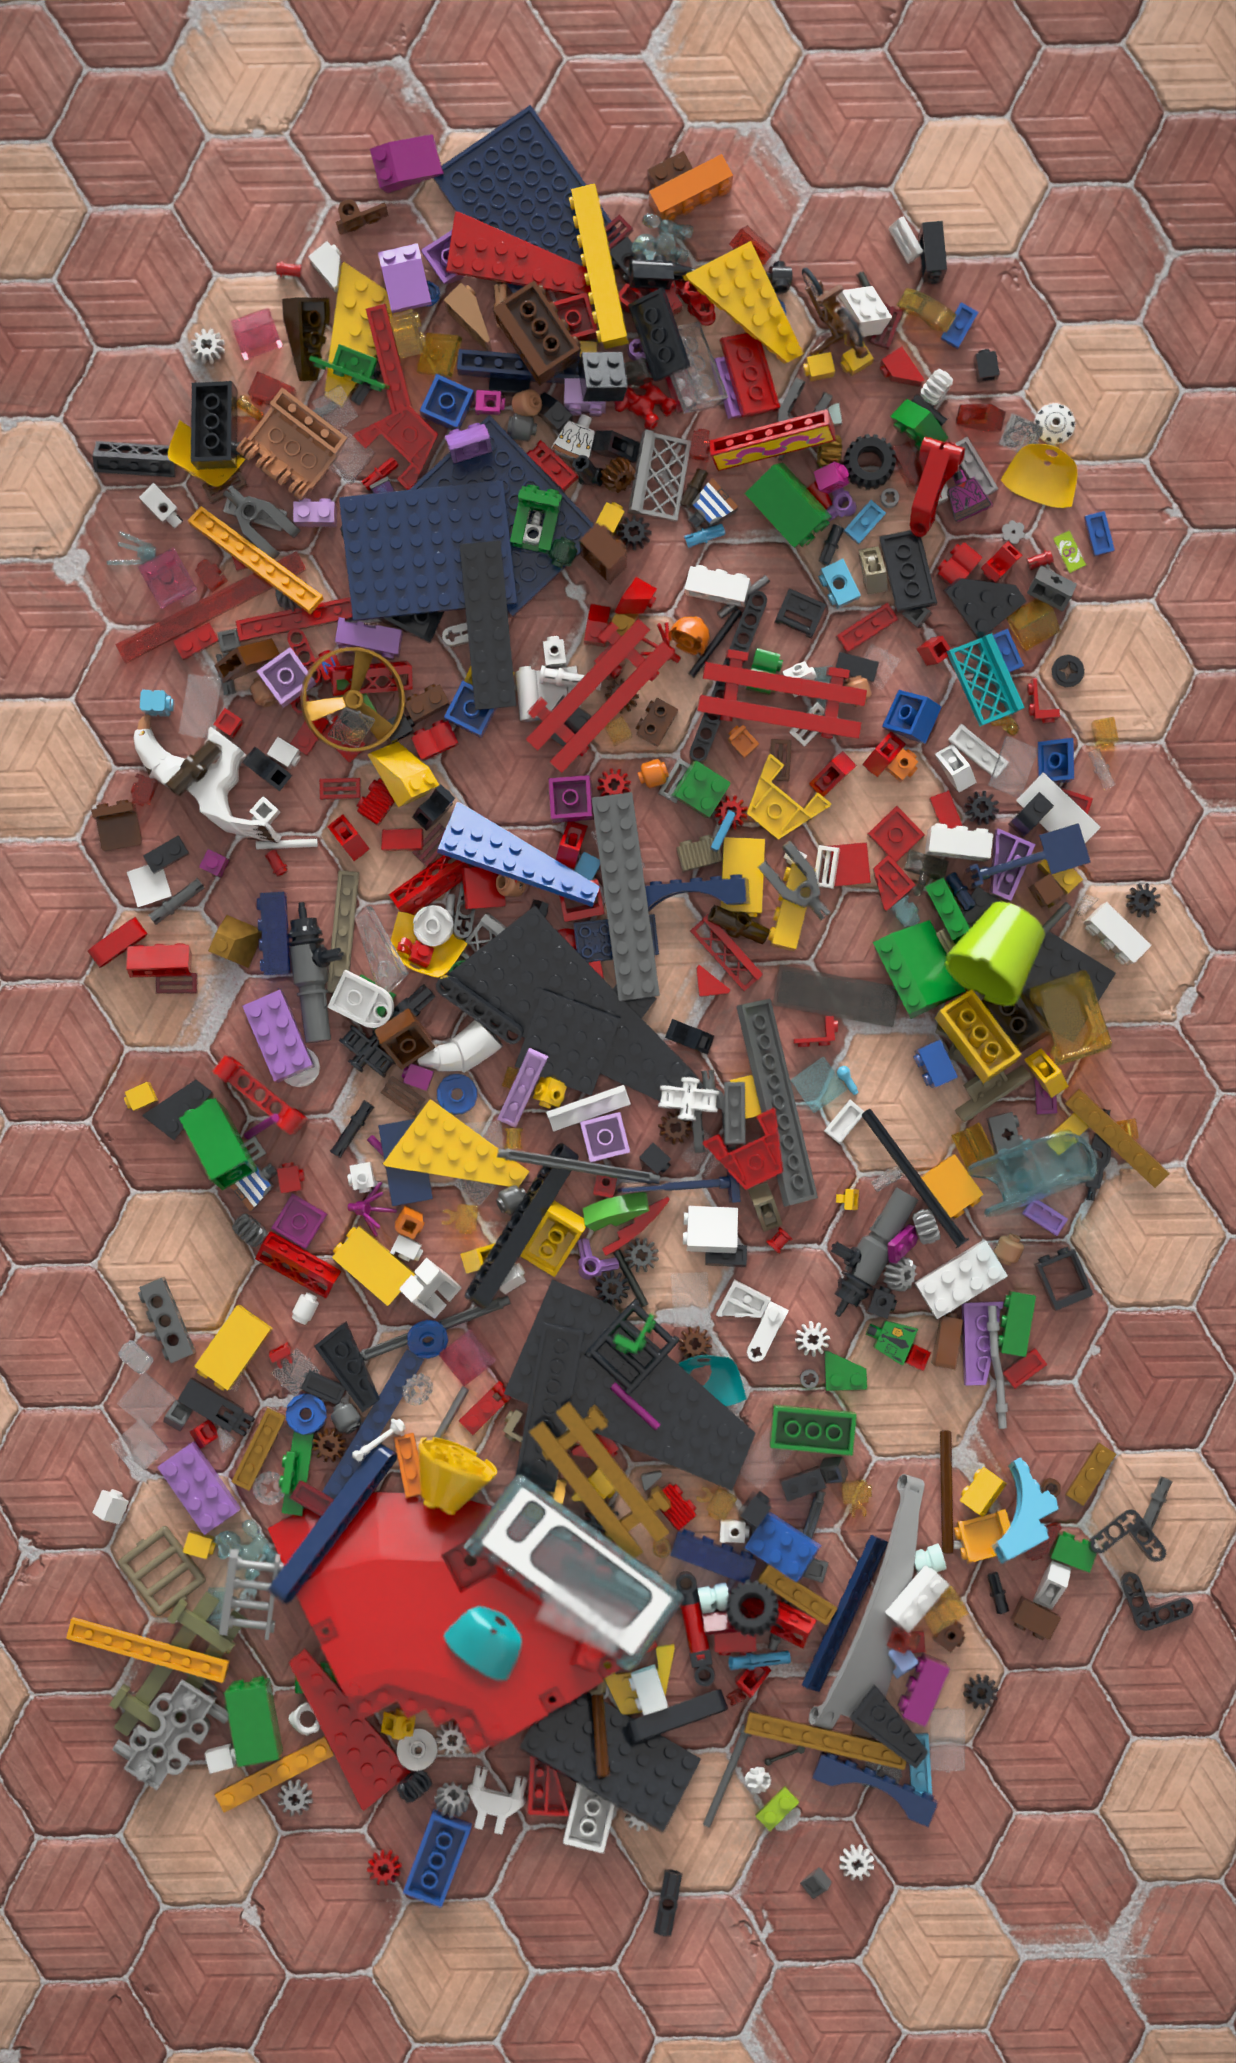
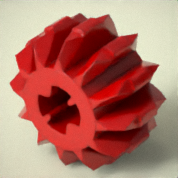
M610 768L609 776L603 771L602 775L605 780L602 778L597 780L599 783L604 784L597 787L598 791L605 790L600 794V797L607 794H623V791L626 793L631 792V789L624 787L631 785V781H624L628 774L625 773L620 776L621 769H618L617 773L614 774L613 768ZM611 781H616V784H620L617 786V790H612V787H608L611 785Z
M726 795V803L720 800L719 804L722 807L717 806L715 808V811L720 813L714 814L716 819L721 817L717 823L719 826L722 825L727 814L725 810L727 808L729 810L733 808L736 810L734 812L736 816L732 822L733 830H736L735 822L743 826L744 823L740 818L747 819L748 815L741 813L748 810V807H740L744 803L743 799L736 803L737 796L734 795L732 801H730L729 796Z
M381 1849L380 1855L374 1852V1859L368 1860V1864L371 1866L367 1867V1872L372 1873L370 1875L371 1880L378 1878L376 1881L377 1885L381 1883V1880H384V1885L388 1886L389 1880L395 1883V1876L401 1875V1871L398 1869L402 1867V1863L397 1862L399 1859L398 1855H395L393 1858L391 1857L392 1850H389L388 1855H385V1850ZM384 1864H387L388 1867L386 1868V1870H381L382 1866Z

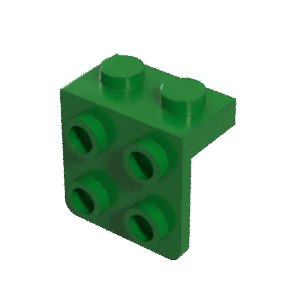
M650 1314L636 1343L617 1334L613 1341V1344L616 1345L615 1349L624 1354L627 1351L633 1354L636 1351L641 1352L647 1341L643 1339L646 1332L651 1333L656 1323L653 1320L654 1315Z

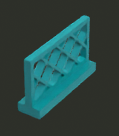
M992 633L947 651L979 727L1013 715L1025 708ZM973 646H978L981 653L980 657L971 653ZM960 652L966 655L963 663L957 660L955 653ZM969 658L978 662L976 669L967 665ZM982 664L987 666L988 676L979 672ZM965 670L974 674L972 682L966 680L964 676ZM977 677L986 680L984 688L975 684ZM990 683L995 685L997 689L996 694L988 691ZM974 689L982 693L980 701L974 698L972 694ZM986 695L994 699L992 707L984 703ZM998 701L1003 703L1006 712L1003 713L996 709ZM982 708L990 711L989 718L986 720L982 717Z

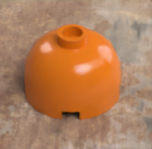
M686 616L678 619L673 624L668 633V638L671 642L674 639L677 643L676 647L681 651L691 655H697L698 652H701L702 655L709 643L710 632L701 618Z

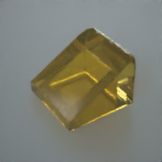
M507 1066L502 1086L511 1089L519 1070Z
M1135 1118L1115 1121L1133 1139L1139 1138Z

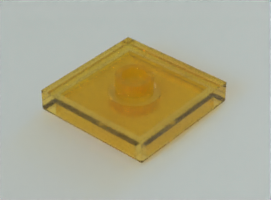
M427 332L416 372L452 377L462 337L459 335Z

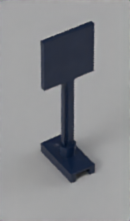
M1079 823L1039 835L1043 847L1042 852L989 868L987 866L979 868L978 864L969 866L965 871L966 873L972 872L971 879L975 880L970 885L971 889L984 884L983 880L989 879L992 875L1044 859L1047 860L1051 874L1091 863Z
M728 1170L727 1176L718 1177V1179L617 1188V1192L620 1193L719 1187V1189L728 1188L729 1203L741 1202L739 1182Z

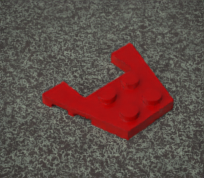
M408 405L354 433L352 436L367 449L382 434L410 462V466L397 478L407 490H410L416 484L439 434Z
M775 1107L757 1115L765 1136L729 1153L720 1134L702 1142L745 1190L784 1172Z

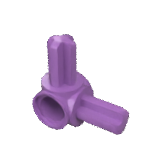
M842 487L832 492L834 496L833 505L826 509L832 515L829 521L838 516L842 518L853 515L857 505L849 491H845ZM849 501V505L846 508H842V504Z
M583 1238L577 1241L581 1258L578 1260V1273L583 1279L589 1280L595 1276H601V1272L619 1269V1262L616 1258L599 1260L596 1256H592L589 1239ZM584 1265H591L594 1272H587Z

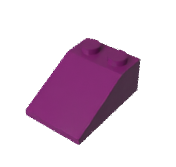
M433 134L392 141L370 149L379 187L386 193H391L443 175Z

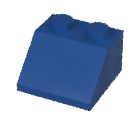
M898 690L882 727L910 740L926 744L942 706L928 697Z

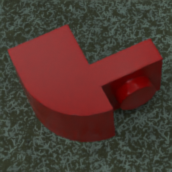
M1008 541L981 569L988 579L997 582L1023 555Z

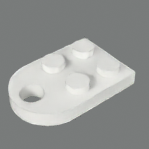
M345 970L329 1002L328 1008L363 1026L376 1028L390 1020L394 1011V1002L391 995L385 989ZM379 1006L386 1008L387 1015L385 1017L378 1015L377 1008Z

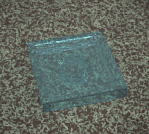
M824 1056L790 1080L813 1113L847 1090Z

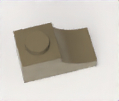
M879 546L860 549L859 558L867 594L888 591L887 573Z

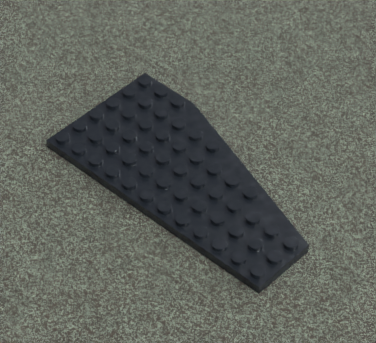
M552 1279L504 1394L529 1404L544 1322L585 1330L571 1405L584 1419L589 1415V1409L596 1404L608 1420V1426L602 1430L597 1427L593 1432L732 1491L756 1433L668 1355L630 1394L642 1408L661 1424L654 1430L610 1389L615 1382L623 1390L625 1388L592 1357H586L584 1354L620 1313L609 1303L604 1304L600 1299ZM626 1320V1322L630 1326H632L639 1334H641L640 1330H638L631 1322ZM619 1327V1328L615 1331V1333L612 1335V1337H613L614 1339H615L616 1335L618 1334V1335H620V1336H622V1337H624V1338H626V1339H628V1340H630V1341L636 1343V1342H635L622 1328H620V1327ZM644 1336V1339L647 1340L658 1352L661 1350L648 1337ZM606 1342L598 1350L630 1382L639 1374ZM644 1349L641 1352L636 1351L635 1354L629 1352L644 1367L653 1359Z

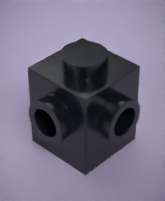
M880 1286L879 1289L874 1288L867 1312L888 1319L890 1311L894 1312L897 1300L894 1299L895 1295L891 1294L892 1290Z

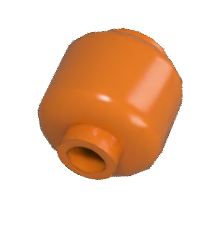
M659 759L641 764V772H638L641 784L645 783L648 788L665 784L666 778L669 777L665 762H661Z

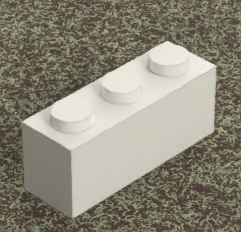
M702 565L690 566L685 585V594L745 608L751 582L750 578H747L744 574L737 573L731 575L721 569L712 571Z
M925 1565L885 1613L897 1625L910 1632L947 1589L949 1584L937 1572Z

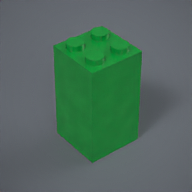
M784 463L774 464L745 492V495L793 548L808 546L816 538L814 536L815 533L822 532L830 525L829 520L832 518V515Z
M216 1098L204 1101L200 1107L186 1111L184 1116L179 1118L210 1180L221 1190L258 1171L227 1109Z
M257 1676L249 1682H244V1680L231 1682L232 1685H229L224 1695L237 1767L278 1760L283 1752L270 1678L264 1679V1676Z

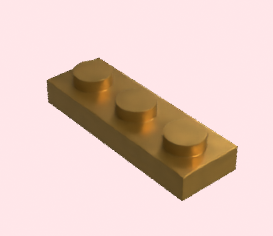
M1098 1442L1065 1495L1084 1506L1113 1461L1116 1453Z

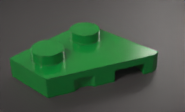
M824 1350L826 1391L867 1389L866 1368L828 1350Z

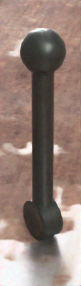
M797 1746L795 1750L774 1758H766L764 1763L766 1766H770L772 1762L796 1753L803 1754L805 1747Z

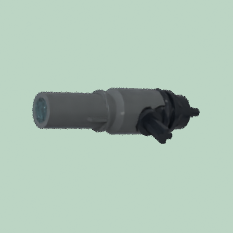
M299 902V919L290 921L291 930L288 934V939H292V942H289L288 945L291 946L289 949L293 982L299 988L297 997H300L305 1043L324 1042L331 1040L326 1001L328 990L325 989V984L328 982L327 966H329L330 962L342 960L344 952H341V948L328 950L324 947V944H322L324 939L319 938L323 933L318 927L317 918H307L305 903Z
M896 1187L882 1213L876 1218L872 1227L869 1228L871 1232L869 1235L861 1238L857 1247L848 1248L838 1241L832 1244L831 1252L844 1259L845 1269L847 1270L841 1272L845 1276L844 1278L839 1277L838 1288L834 1293L842 1299L835 1312L836 1316L841 1317L849 1303L858 1307L863 1299L868 1298L869 1293H867V1290L873 1291L871 1285L875 1286L889 1262L887 1244L902 1231L917 1205L918 1199Z

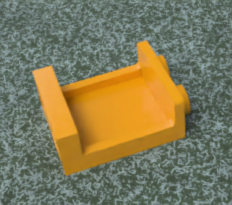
M955 1154L950 1155L921 1176L950 1218L954 1217L956 1219L964 1213L963 1209L968 1205L971 1207L975 1206L981 1201L980 1197L984 1195Z
M1006 1509L985 1515L984 1517L981 1516L956 1523V1528H954L957 1540H961L962 1548H960L962 1559L967 1561V1564L997 1556L992 1545L999 1541L1010 1527Z

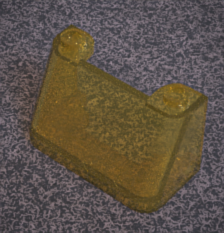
M1086 970L1030 988L1031 1001L1039 1007L1042 1006L1048 1026L1052 1032L1051 1035L1055 1045L1052 1046L1050 1056L1052 1061L1056 1063V1066L1105 1051L1112 1047L1109 1031L1091 979Z

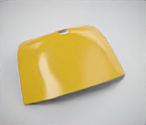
M181 420L178 422L168 449L170 461L199 480L216 487L224 484L246 460L237 455V468L197 470L191 463V427Z
M1028 444L1015 455L1001 481L1012 492L1037 503L1057 508L1072 507L1077 483V465L1072 458L1056 446ZM1053 450L1057 452L1058 456H1049L1045 451ZM1044 461L1050 462L1051 465H1050V466H1046V465L1044 464Z
M398 911L390 941L391 955L414 971L434 977L446 974L459 958L467 943L463 939L456 938L452 933L449 940L444 944L430 946L434 948L427 968L408 960V954L396 950L398 943L401 942L403 937L411 940L412 944L416 940L419 941L413 930L415 915ZM409 964L416 965V966H418L420 969H416V968L410 966Z

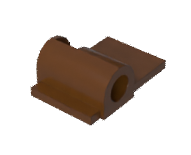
M349 199L344 200L338 207L341 220L336 221V225L340 235L356 231L367 224H374L382 218L389 216L387 206L384 202L360 212L356 202Z

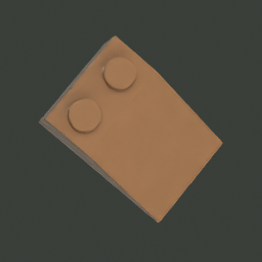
M460 283L444 299L446 311L486 351L491 352L490 338L477 303V298L475 297L476 293L469 285L465 287Z

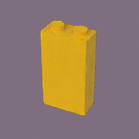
M724 838L722 879H730V875L742 874L743 878L749 879L750 904L728 905L721 901L720 907L735 914L739 911L745 912L750 918H757V914L762 913L763 873L759 870L758 866L764 862L765 839Z
M359 1226L357 1229L353 1227L346 1235L348 1237L347 1241L344 1244L340 1242L332 1252L335 1254L332 1258L389 1306L401 1292V1286L411 1275L414 1277L416 1273L395 1255L391 1254L385 1246L363 1227Z
M237 1305L194 1366L198 1369L197 1373L205 1379L210 1377L215 1381L214 1385L223 1391L224 1389L230 1390L273 1328L241 1305Z

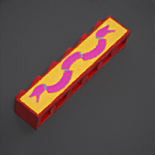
M828 409L710 440V453L717 470L722 471L836 441L835 426Z

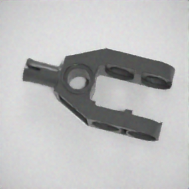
M799 378L795 379L778 411V422L791 419L788 416L805 386V381ZM823 392L813 413L826 410L833 396ZM786 454L779 455L778 460L783 461Z
M231 485L228 490L233 493V496L228 491H225L223 495L236 506L235 514L243 534L261 551L275 560L280 553L253 529L252 523L265 511L293 538L301 530L274 504L250 496L244 497ZM248 506H254L255 514L251 517H248L245 513Z
M788 841L782 848L807 878L804 883L800 884L794 891H791L766 860L758 868L783 899L803 908L806 906L810 907L821 921L825 916L820 910L826 916L831 912L819 899L821 893L816 871L795 845ZM804 887L810 888L812 891L811 896L808 898H803L800 895V891Z
M709 1070V1079L707 1071H701L703 1089L719 1091L716 1099V1108L722 1111L725 1141L724 1095L721 1090L715 1087V1071ZM695 1110L694 1116L696 1121H692L695 1153L705 1152V1146L702 1144L704 1141L702 1111ZM725 1144L727 1150L736 1149V1144Z

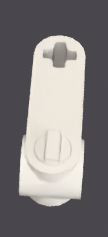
M770 1301L748 1347L747 1355L749 1359L758 1362L765 1357L789 1310ZM758 1346L761 1348L760 1352L762 1355L758 1354L756 1357L753 1355L754 1351H752V1348L756 1349Z

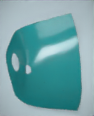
M700 1355L679 1362L678 1365L688 1374L693 1369L711 1366V1375L703 1387L724 1406L738 1404L747 1399L740 1372L736 1363L731 1358ZM702 1358H708V1359H710V1360L707 1361V1362H699V1361H697V1360L702 1359Z
M474 1607L467 1611L444 1635L447 1644L454 1653L476 1670L497 1680L508 1679L522 1645L521 1635L509 1618L500 1612L484 1607ZM495 1617L503 1619L506 1626L497 1624ZM491 1628L495 1629L497 1634H492Z

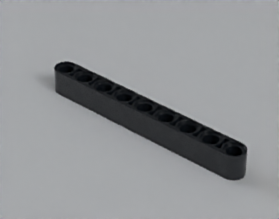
M755 591L750 595L729 649L742 652L749 651L767 604V596L763 592ZM759 597L763 600V604L755 606L752 600ZM752 616L755 618L756 623L754 625H747L744 619ZM740 635H745L749 641L746 644H740L737 638ZM725 659L723 665L729 666L730 659ZM716 681L711 697H715L717 692L724 693L726 683ZM704 713L690 748L689 756L691 761L703 763L707 759L721 723L720 715L717 720H710L707 715L708 713ZM709 730L712 734L711 738L703 739L700 735L701 731ZM698 748L702 749L704 756L696 758L693 755V751Z
M564 1143L557 1144L549 1155L577 1161L579 1158L578 1154ZM547 1166L541 1168L465 1292L466 1299L481 1309L489 1306L568 1178L571 1170Z

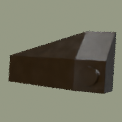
M283 298V321L299 381H318L320 368L315 367V362L310 361L309 358L314 356L322 359V344L326 342V337L324 336L326 325H329L330 322L329 298Z

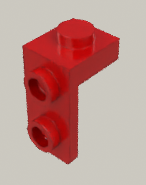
M1032 678L1030 683L1027 684V694L1031 696L1032 703L1028 706L1029 716H1032L1033 721H1042V724L1055 723V720L1060 717V709L1039 710L1037 678Z
M825 1016V1037L793 1039V1044L798 1043V1047H810V1043L818 1042V1046L831 1045L830 1041H835V1033L838 1032V1021L834 1020V1016Z

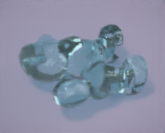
M652 213L644 215L642 224L648 228L657 227L659 236L655 239L650 234H641L633 241L632 252L637 255H645L646 260H653L656 254L669 256L672 263H685L688 251L676 247L674 234L679 240L689 239L693 234V226L689 224H676L668 219L662 220L659 216Z
M245 1520L242 1524L243 1531L253 1539L249 1545H241L240 1537L233 1531H223L214 1539L219 1549L217 1554L220 1559H226L230 1555V1549L239 1550L238 1557H241L242 1560L257 1561L259 1555L264 1554L267 1563L275 1564L276 1554L278 1553L271 1549L267 1539L260 1534L259 1526L253 1520ZM246 1569L245 1572L246 1580L250 1581L260 1575L258 1570Z

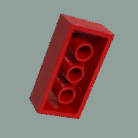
M587 292L553 302L558 309L557 314L560 320L564 319L570 328L568 331L572 337L575 335L579 341H589L597 338L596 331L598 328L594 323L593 311Z

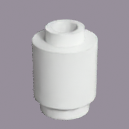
M308 1292L305 1295L301 1294L292 1311V1318L305 1325L308 1321H311L319 1305V1302L316 1301L317 1297Z

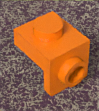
M744 724L740 728L738 725L735 726L728 733L730 735L728 742L743 758L759 746L756 739L746 730Z

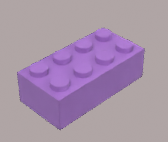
M278 990L242 1006L274 1082L279 1083L315 1067L283 991Z
M195 1441L157 1467L204 1535L241 1509Z

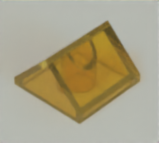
M1037 598L1018 608L1006 618L1025 652L1061 632L1053 608Z

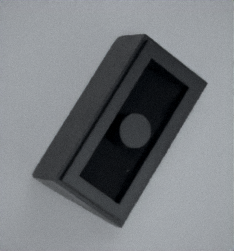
M490 377L489 391H501L502 396H514L518 392L530 389L531 381Z

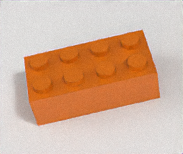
M720 154L650 190L649 205L660 225L663 223L669 224L676 219V216L682 213L683 215L689 214L694 210V207L710 203L713 197L717 195L724 196L729 193L732 188L733 174L723 155Z

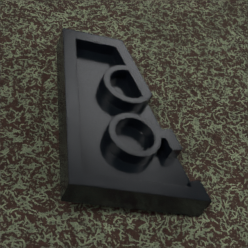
M195 1079L142 1116L175 1141L184 1130L179 1118L184 1116L186 1111L200 1107L213 1092Z

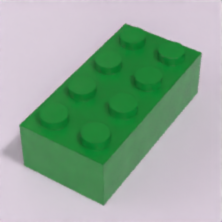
M773 1404L769 1446L770 1448L853 1456L857 1414L849 1411Z

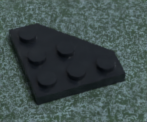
M958 578L943 590L977 639L985 636L1027 602L1017 586L1013 584Z

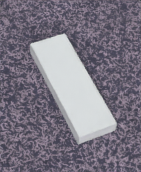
M962 724L948 739L950 743L994 779L1009 763Z

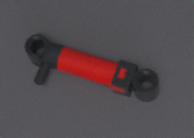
M683 1571L676 1577L677 1591L665 1594L671 1597L672 1600L679 1599L692 1668H695V1681L700 1686H709L714 1682L715 1672L710 1665L713 1662L707 1635L705 1636L702 1619L703 1612L696 1578L691 1572ZM689 1578L692 1584L690 1587L684 1588L680 1585L681 1580ZM708 1670L710 1676L707 1679H702L699 1677V1672Z

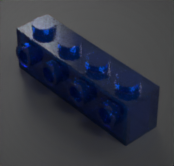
M260 893V898H257V910H261V918L258 919V930L262 931V939H259V950L263 951V959H260V971L264 972L265 976L291 975L290 949L288 945L287 893Z
M684 1528L683 1531H677L670 1550V1556L744 1584L750 1579L756 1563L752 1553L744 1550L739 1553L733 1550V1546L722 1543V1545L715 1544L714 1539L707 1536L699 1538L694 1536L695 1532Z

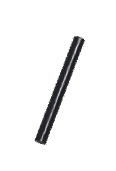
M735 608L704 653L688 672L691 677H696L705 662H707L740 617L742 611L738 608Z

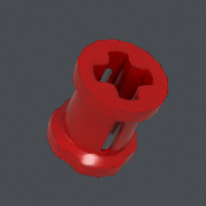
M779 1227L778 1232L771 1240H767L766 1243L780 1254L781 1249L786 1243L793 1239Z

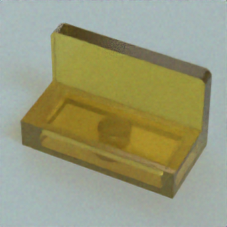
M979 1122L951 1135L968 1172L984 1167L997 1159Z

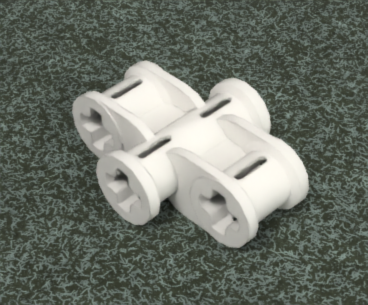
M682 1077L683 1088L660 1086L662 1092L661 1102L658 1103V1107L680 1109V1115H678L677 1119L696 1121L694 1116L695 1110L704 1112H717L718 1110L716 1108V1099L719 1091L697 1089L700 1079Z

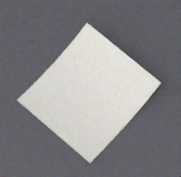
M149 865L127 872L137 907L171 896L163 869L153 874Z

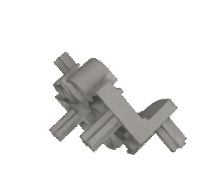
M182 1679L173 1694H160L148 1710L160 1719V1729L156 1732H149L144 1727L138 1725L130 1738V1746L118 1740L112 1750L128 1760L124 1767L126 1771L137 1777L139 1781H143L157 1790L168 1773L172 1775L180 1774L191 1760L179 1751V1741L184 1737H189L201 1744L210 1730V1721L206 1714H210L225 1724L229 1718L228 1711L215 1703L216 1695L211 1694L208 1696ZM161 1700L167 1701L169 1709H162L159 1702ZM177 1712H184L186 1714L185 1722L180 1723L175 1719ZM194 1724H202L204 1727V1731H196L194 1728ZM137 1736H144L146 1744H140L137 1741ZM161 1747L164 1755L160 1758L155 1757L152 1753L153 1748ZM171 1759H179L181 1762V1766H173L171 1763Z

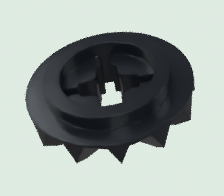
M1073 655L1059 657L1051 669L1052 678L1058 685L1065 688L1076 686L1084 677V665L1079 658ZM1069 663L1070 670L1076 673L1070 674L1066 679V674L1059 670L1066 669Z

